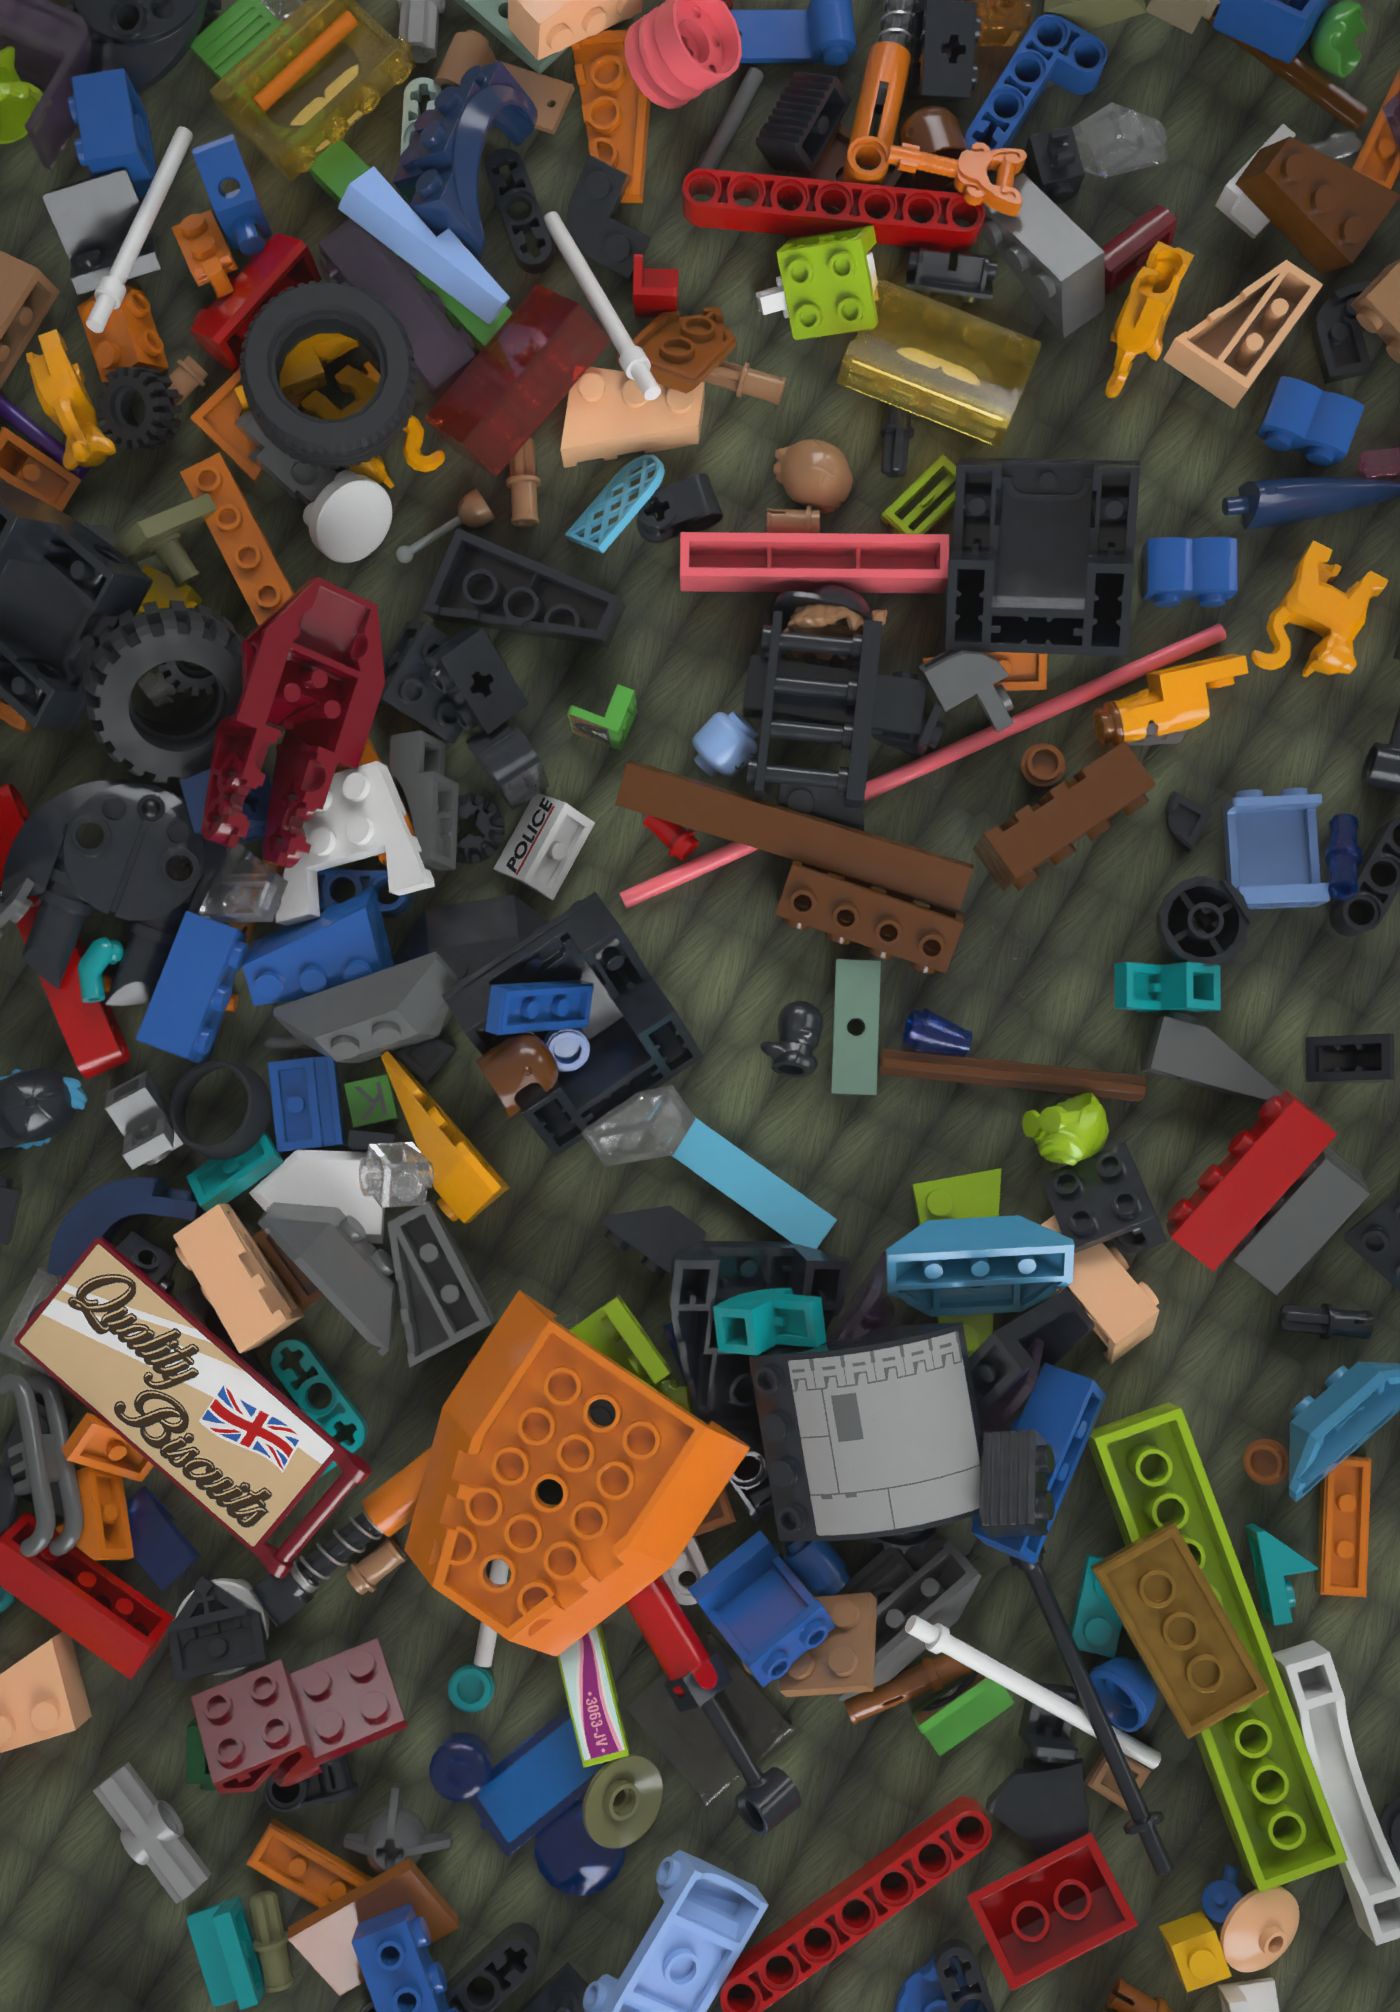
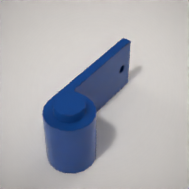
M811 0L807 10H730L741 36L742 56L740 63H824L828 66H840L846 63L856 52L852 0Z

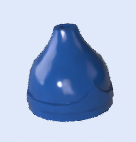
M1141 1657L1109 1659L1101 1663L1100 1666H1096L1089 1675L1112 1726L1119 1730L1133 1732L1137 1731L1147 1722L1156 1704L1157 1688Z

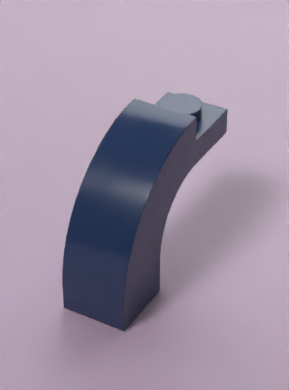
M131 1177L108 1183L86 1195L67 1214L54 1238L47 1274L65 1276L94 1239L103 1237L111 1244L120 1228L137 1216L152 1214L194 1221L206 1212L199 1206L198 1201L194 1200L195 1195L193 1191L168 1188L167 1196H164L167 1178Z

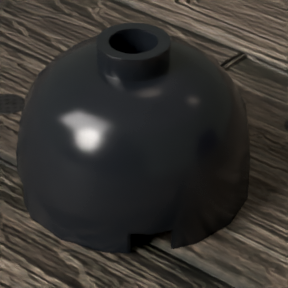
M1196 876L1180 882L1163 898L1156 914V933L1162 948L1174 960L1181 963L1193 962L1203 963V966H1214L1231 959L1244 947L1247 940L1246 935L1248 933L1251 913L1244 896L1231 883L1224 880L1218 881L1214 878H1206L1207 876Z

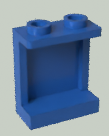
M760 1530L688 1588V1591L762 1687L766 1686L770 1681L782 1677L795 1660L807 1650L819 1646L826 1639L828 1633L836 1627L819 1600H815L779 1557L770 1541Z

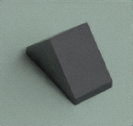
M1394 1034L1306 1037V1082L1378 1083L1395 1080Z

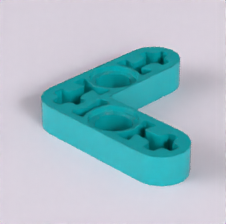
M290 1338L279 1343L271 1355V1366L277 1377L300 1409L332 1437L340 1431V1427L337 1424L339 1421L345 1426L353 1423L357 1428L352 1435L355 1443L352 1444L346 1439L340 1442V1444L349 1452L354 1453L366 1442L368 1436V1425L362 1414L314 1348L306 1340ZM287 1347L292 1352L299 1349L302 1351L304 1356L299 1360V1363L306 1373L310 1372L313 1367L318 1372V1375L305 1380L300 1387L297 1386L295 1380L303 1377L295 1366L287 1369L283 1364L287 1359L285 1352ZM314 1383L326 1384L332 1392V1400L326 1408L318 1409L312 1406L308 1400L309 1388ZM333 1461L331 1465L326 1469V1471L321 1475V1477L325 1475L328 1471H330L332 1468H334L337 1464Z

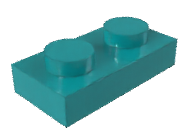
M265 1130L259 1141L244 1154L225 1160L210 1159L186 1176L199 1206L207 1212L218 1204L228 1203L279 1167L284 1161L280 1153L277 1152L270 1134Z
M1086 1553L1070 1631L1079 1650L1115 1658L1122 1623L1090 1566L1103 1560L1104 1557Z

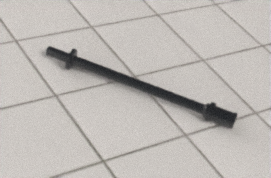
M1042 1546L1035 1565L1010 1556L1011 1565H1017L1018 1569L1024 1571L1132 1818L1123 1826L1125 1834H1139L1157 1876L1172 1871L1174 1867L1156 1828V1825L1160 1824L1165 1817L1162 1811L1149 1812L1041 1565L1044 1559L1042 1554L1046 1553L1044 1546Z

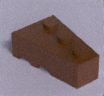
M1291 136L1259 149L1235 183L1320 274L1352 264L1400 197V194Z

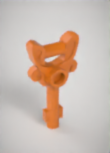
M977 142L972 145L971 150L963 151L959 160L921 152L919 151L920 146L902 143V146L890 145L886 162L898 165V170L915 174L918 169L954 178L953 184L955 189L959 193H964V200L968 204L976 206L983 202L1002 214L1017 217L1021 209L1022 197L1017 189L1013 188L1014 176L1020 172L1027 158L1024 150L1000 148L990 151L989 146L985 143ZM989 170L997 171L996 185L991 184L987 175Z

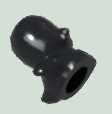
M794 1001L785 1005L778 1017L779 1042L765 1041L760 1044L761 1050L766 1055L772 1057L771 1069L774 1072L789 1077H805L815 1072L818 1061L813 1056L812 1050L819 1045L824 1019L820 1010L813 1004L806 1001Z

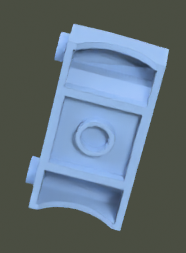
M682 1850L676 1851L671 1857H666L661 1862L656 1874L658 1892L664 1904L621 1977L616 1979L605 1974L587 1987L583 1997L584 2012H707L769 1904L755 1885Z

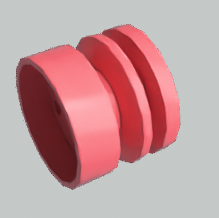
M666 0L659 7H655L647 15L642 16L629 27L625 38V59L632 78L646 97L654 104L666 109L680 108L691 99L698 97L704 90L710 89L728 78L738 69L742 56L741 36L736 21L722 0Z

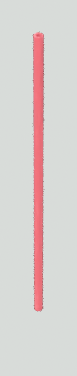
M1218 623L1011 716L1014 724L1000 732L989 726L866 782L864 802L1145 676L1147 672L1159 670L1226 639V632L1223 626ZM733 841L619 894L625 908L628 909L759 849Z

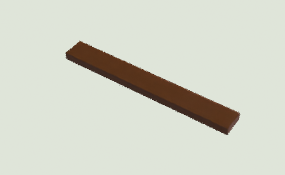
M628 760L626 763L615 804L956 910H960L974 869L973 864L633 760Z

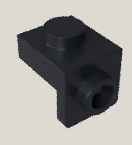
M1035 1682L1077 1705L1078 1694L1073 1686ZM1025 1699L1018 1734L1031 1753L1038 1759L1047 1762H1057L1060 1758L1076 1759L1078 1749L1069 1738L1072 1724Z

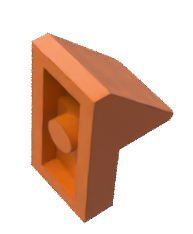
M2 427L0 430V481L12 485L62 512L81 479L66 471L64 467L7 428Z
M88 1412L61 1449L67 1461L139 1482L145 1479L154 1466L97 1415Z
M88 1466L77 1470L84 1526L81 1537L75 1546L93 1560H129L134 1558L123 1477ZM64 1524L56 1527L60 1534L63 1531Z

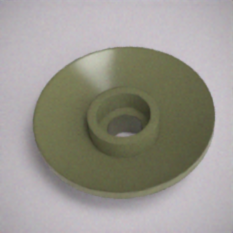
M629 1754V1756L609 1761L596 1773L588 1786L582 1808L584 1827L588 1835L596 1843L611 1849L626 1847L641 1838L651 1827L659 1813L663 1798L662 1777L654 1763L644 1756Z

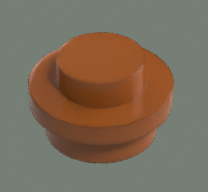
M1035 744L1028 748L1022 756L1020 763L1021 773L1024 779L1035 787H1050L1056 784L1064 774V756L1058 748L1051 744Z
M1269 1438L1258 1439L1246 1448L1243 1455V1466L1247 1475L1253 1481L1262 1485H1274L1282 1481L1289 1472V1454L1286 1448L1276 1440Z

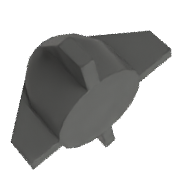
M402 1783L393 1784L389 1808L376 1815L366 1833H347L344 1838V1848L364 1854L370 1867L379 1874L407 1858H410L417 1865L423 1853L449 1848L452 1844V1833H427L425 1824L420 1816L412 1810L402 1807Z

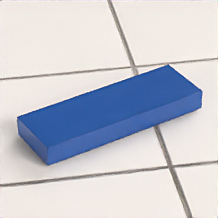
M585 980L491 985L485 1032L503 1035L588 1027L594 983Z

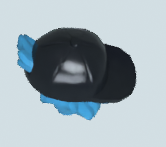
M44 1067L24 1071L15 1069L12 1071V1075L0 1077V1148L22 1147L28 1149L32 1145L41 1146L43 1143H49L51 1137L64 1131L71 1123L76 1110H83L85 1103L88 1101L85 1093L80 1088V1081Z

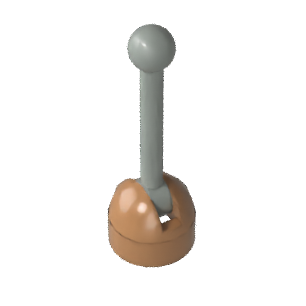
M475 488L460 500L458 516L412 545L400 546L396 551V557L401 563H408L413 559L414 553L462 523L469 527L479 528L494 520L495 517L478 489Z

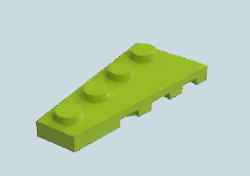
M1001 1168L911 1184L919 1226L927 1220L999 1216ZM994 1313L936 1316L937 1323L963 1322L968 1357L993 1333Z

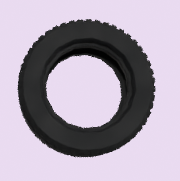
M320 280V283L309 281V284H304L303 282L298 284L296 288L292 286L287 288L285 292L282 290L277 294L278 297H272L268 300L269 303L267 305L264 304L260 309L261 312H257L253 317L254 321L250 322L248 332L244 335L245 342L241 346V365H239L241 383L254 420L274 446L280 448V451L284 454L288 453L290 458L298 459L304 464L310 463L311 466H321V468L328 469V467L339 469V467L350 468V465L358 466L361 465V462L366 463L371 461L373 457L377 458L381 455V452L387 451L389 446L393 445L397 438L402 435L403 428L407 427L408 420L411 418L415 406L417 393L416 363L407 331L404 330L403 324L397 319L396 314L389 310L388 305L381 303L377 296H372L371 292L366 290L362 291L356 285L352 287L349 283L345 282L339 284L338 281L334 280L331 282ZM339 333L359 341L373 354L380 368L381 378L374 396L360 411L342 419H318L300 412L285 398L280 388V373L286 356L299 342L317 334Z

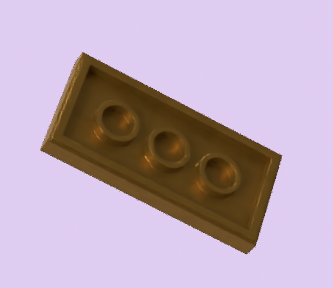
M1173 1521L1167 1522L1090 1566L1187 1739L1270 1692Z

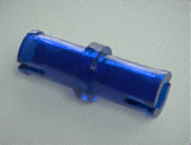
M1347 813L1334 815L1332 821H1329L1330 846L1325 851V863L1329 867L1328 893L1331 897L1339 900L1351 899L1355 897V893H1358L1357 867L1362 862V849L1357 845L1358 819Z

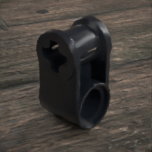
M694 474L683 478L679 482L657 489L638 512L637 528L642 538L648 542L662 543L680 536L681 532H698L719 523L724 515L708 474ZM656 512L659 518L664 519L662 521H657L655 516L650 514Z
M734 1430L730 1433L749 1445L750 1449L745 1455L749 1457L739 1464L731 1476L730 1482L755 1522H758L762 1519V1513L773 1506L765 1453L749 1432Z
M351 1752L320 1764L322 1773L298 1782L300 1790L295 1793L283 1791L275 1783L272 1775H270L264 1786V1796L267 1803L277 1811L290 1812L320 1803L338 1802L356 1795L359 1792L357 1782L352 1781L347 1756Z

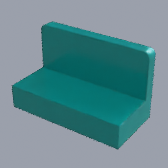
M238 1896L190 1913L186 1921L212 2005L217 2007L237 2000L240 2010L257 2005L265 1992V1983L258 1952L253 1949L254 1939L241 1897Z

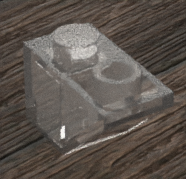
M1109 103L1072 127L1084 172L1105 178L1160 165L1169 160L1165 145L1167 133L1162 123L1158 119L1116 103Z

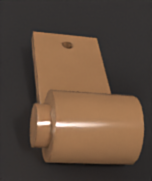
M473 30L457 32L437 72L434 84L439 85L441 90L449 86H460L461 78L473 66H484L499 61L496 60L493 51L489 47L488 40L482 34ZM501 61L533 101L538 113L535 129L555 135L575 90L573 84Z

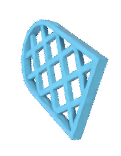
M644 455L625 465L566 532L565 536L572 542L604 553L657 490L665 474L664 464L655 455ZM642 467L641 470H639V471L635 472L634 474H632L635 470H637L638 468ZM655 470L654 476L648 478V473ZM641 477L640 483L630 488L631 482ZM623 487V492L613 497L614 491ZM638 492V497L628 502L629 496ZM621 501L620 507L611 511V505ZM604 510L603 516L594 520V515ZM619 515L618 521L608 526L609 519ZM601 524V530L591 534L592 528ZM584 533V538L578 535Z

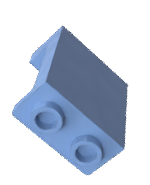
M1289 788L1281 790L1280 796H1263V790L1252 789L1236 792L1235 798L1222 805L1227 882L1231 883L1244 896L1249 910L1318 907L1330 901L1329 883H1321L1316 808L1322 804V794H1308L1307 788Z

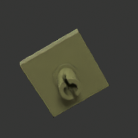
M208 493L137 522L113 547L134 564L157 555L173 581L174 587L180 588L192 582L200 575L181 543L217 510V507Z

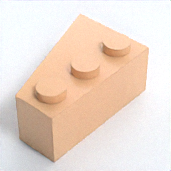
M508 0L507 27L537 60H541L642 13L643 0Z
M1285 260L1244 289L1239 296L1222 308H1217L1194 328L1176 337L1163 360L1235 409L1308 308L1323 284L1288 260Z
M573 364L560 448L564 468L577 466V462L604 458V461L617 459V455L644 451L645 453L699 444L705 404V382H701L694 390L687 394L658 384L661 389L660 395L656 399L649 401L644 398L635 380L629 379L624 371Z
M229 1204L216 1205L173 1235L178 1244V1247L175 1248L177 1256L187 1269L194 1272L201 1285L202 1293L215 1309L239 1353L260 1347L304 1316Z
M1055 1215L1041 1224L1048 1229L1062 1234ZM1103 1243L1074 1253L1073 1283L1063 1289L1059 1287L1056 1291L1059 1293L1068 1289L1094 1322L1095 1327L1093 1330L1108 1347L1102 1354L1111 1365L1153 1333L1160 1310L1156 1307L1159 1301L1149 1286L1142 1281L1137 1284L1126 1270L1129 1266L1122 1254L1115 1247L1111 1246L1107 1249Z
M63 1631L0 1674V1753L75 1731L92 1717L72 1638Z

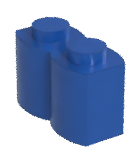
M1281 376L1272 391L1256 435L1265 440L1264 443L1269 448L1277 451L1298 450L1306 455V459L1315 465H1339L1347 455L1365 406L1347 396L1322 391L1305 381Z
M1162 537L1148 539L1142 547L1143 600L1154 601L1156 607L1179 606L1181 600L1185 599L1196 600L1201 607L1225 605L1226 600L1231 599L1238 591L1237 539L1229 537L1195 539Z

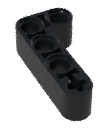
M504 722L491 733H478L466 741L469 749L512 811L549 786L538 755L518 727L512 730L507 722Z
M518 1922L512 1923L500 1932L447 1981V1991L444 1994L449 2008L456 2007L459 2012H492L535 1970L540 1948V1939L536 1930L529 1924ZM510 1947L515 1952L519 1951L521 1948L526 1950L525 1956L520 1952L512 1956L508 1960L505 1970L503 1965L507 1961ZM476 1977L487 1978L492 1982L494 1988L490 1991H480L473 1986L471 1980ZM369 1992L365 1997L360 2012H372L371 2008L374 2007Z

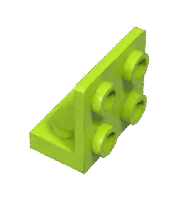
M874 225L792 238L776 252L792 335L795 340L874 329L878 325L867 253L877 243Z
M620 1295L570 1329L572 1333L649 1385L653 1382L654 1384L658 1383L671 1372V1368Z

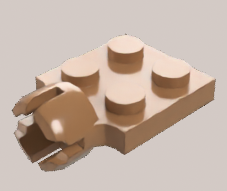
M871 1592L814 1597L815 1600H819L836 1627L828 1633L826 1639L819 1646L807 1650L791 1664L789 1670L779 1678V1692L785 1697L872 1692L874 1687L877 1598ZM743 1663V1666H744V1668H745V1671H747V1672H749L750 1674H752V1673L749 1671V1669L745 1666V1664Z

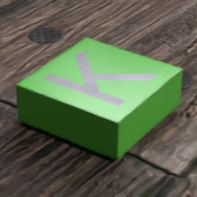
M388 1074L344 1084L353 1128L400 1118L393 1085Z

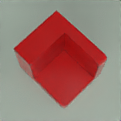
M634 254L633 304L635 317L656 318L663 312L678 311L679 269L644 268L643 254Z

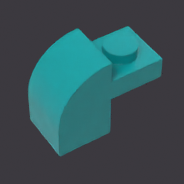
M1133 962L1115 963V1009L1137 1010V1013L1169 1014L1171 1011L1180 1013L1221 1010L1220 965L1203 966V963L1193 962L1167 965Z
M792 1288L764 1289L734 1296L713 1307L718 1352L757 1356L777 1344L818 1347L826 1342L822 1299L818 1296L793 1295Z

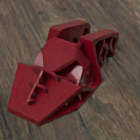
M319 577L311 578L242 641L243 691L236 713L220 720L217 727L201 825L202 836L206 840L226 847L236 848L239 837L246 838L251 822L247 821V815L242 814L243 802L251 789H257V786L263 785L266 775L261 772L269 744H276L277 739L281 737L282 731L266 725V722L285 729L286 732L282 744H277L275 749L277 755L262 851L263 857L267 862L284 868H292L300 860L303 853L309 854L311 844L306 843L307 838L302 827L312 817L316 809L323 810L336 767L358 769L385 685L377 604Z

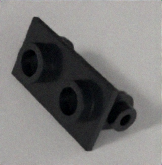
M920 247L919 251H910L908 269L916 271L907 270L905 289H913L915 294L923 297H936L939 293L956 295L957 299L968 303H978L982 298L992 300V281L986 279L995 280L997 261H990V256L959 252L956 268H948L950 251Z

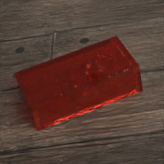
M537 284L426 415L424 420L456 453L497 477L610 343L611 339L580 303Z

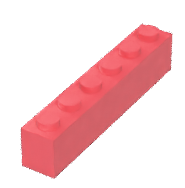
M681 532L680 535L681 591L788 592L795 590L811 592L822 584H835L850 588L857 593L943 594L948 583L949 534Z

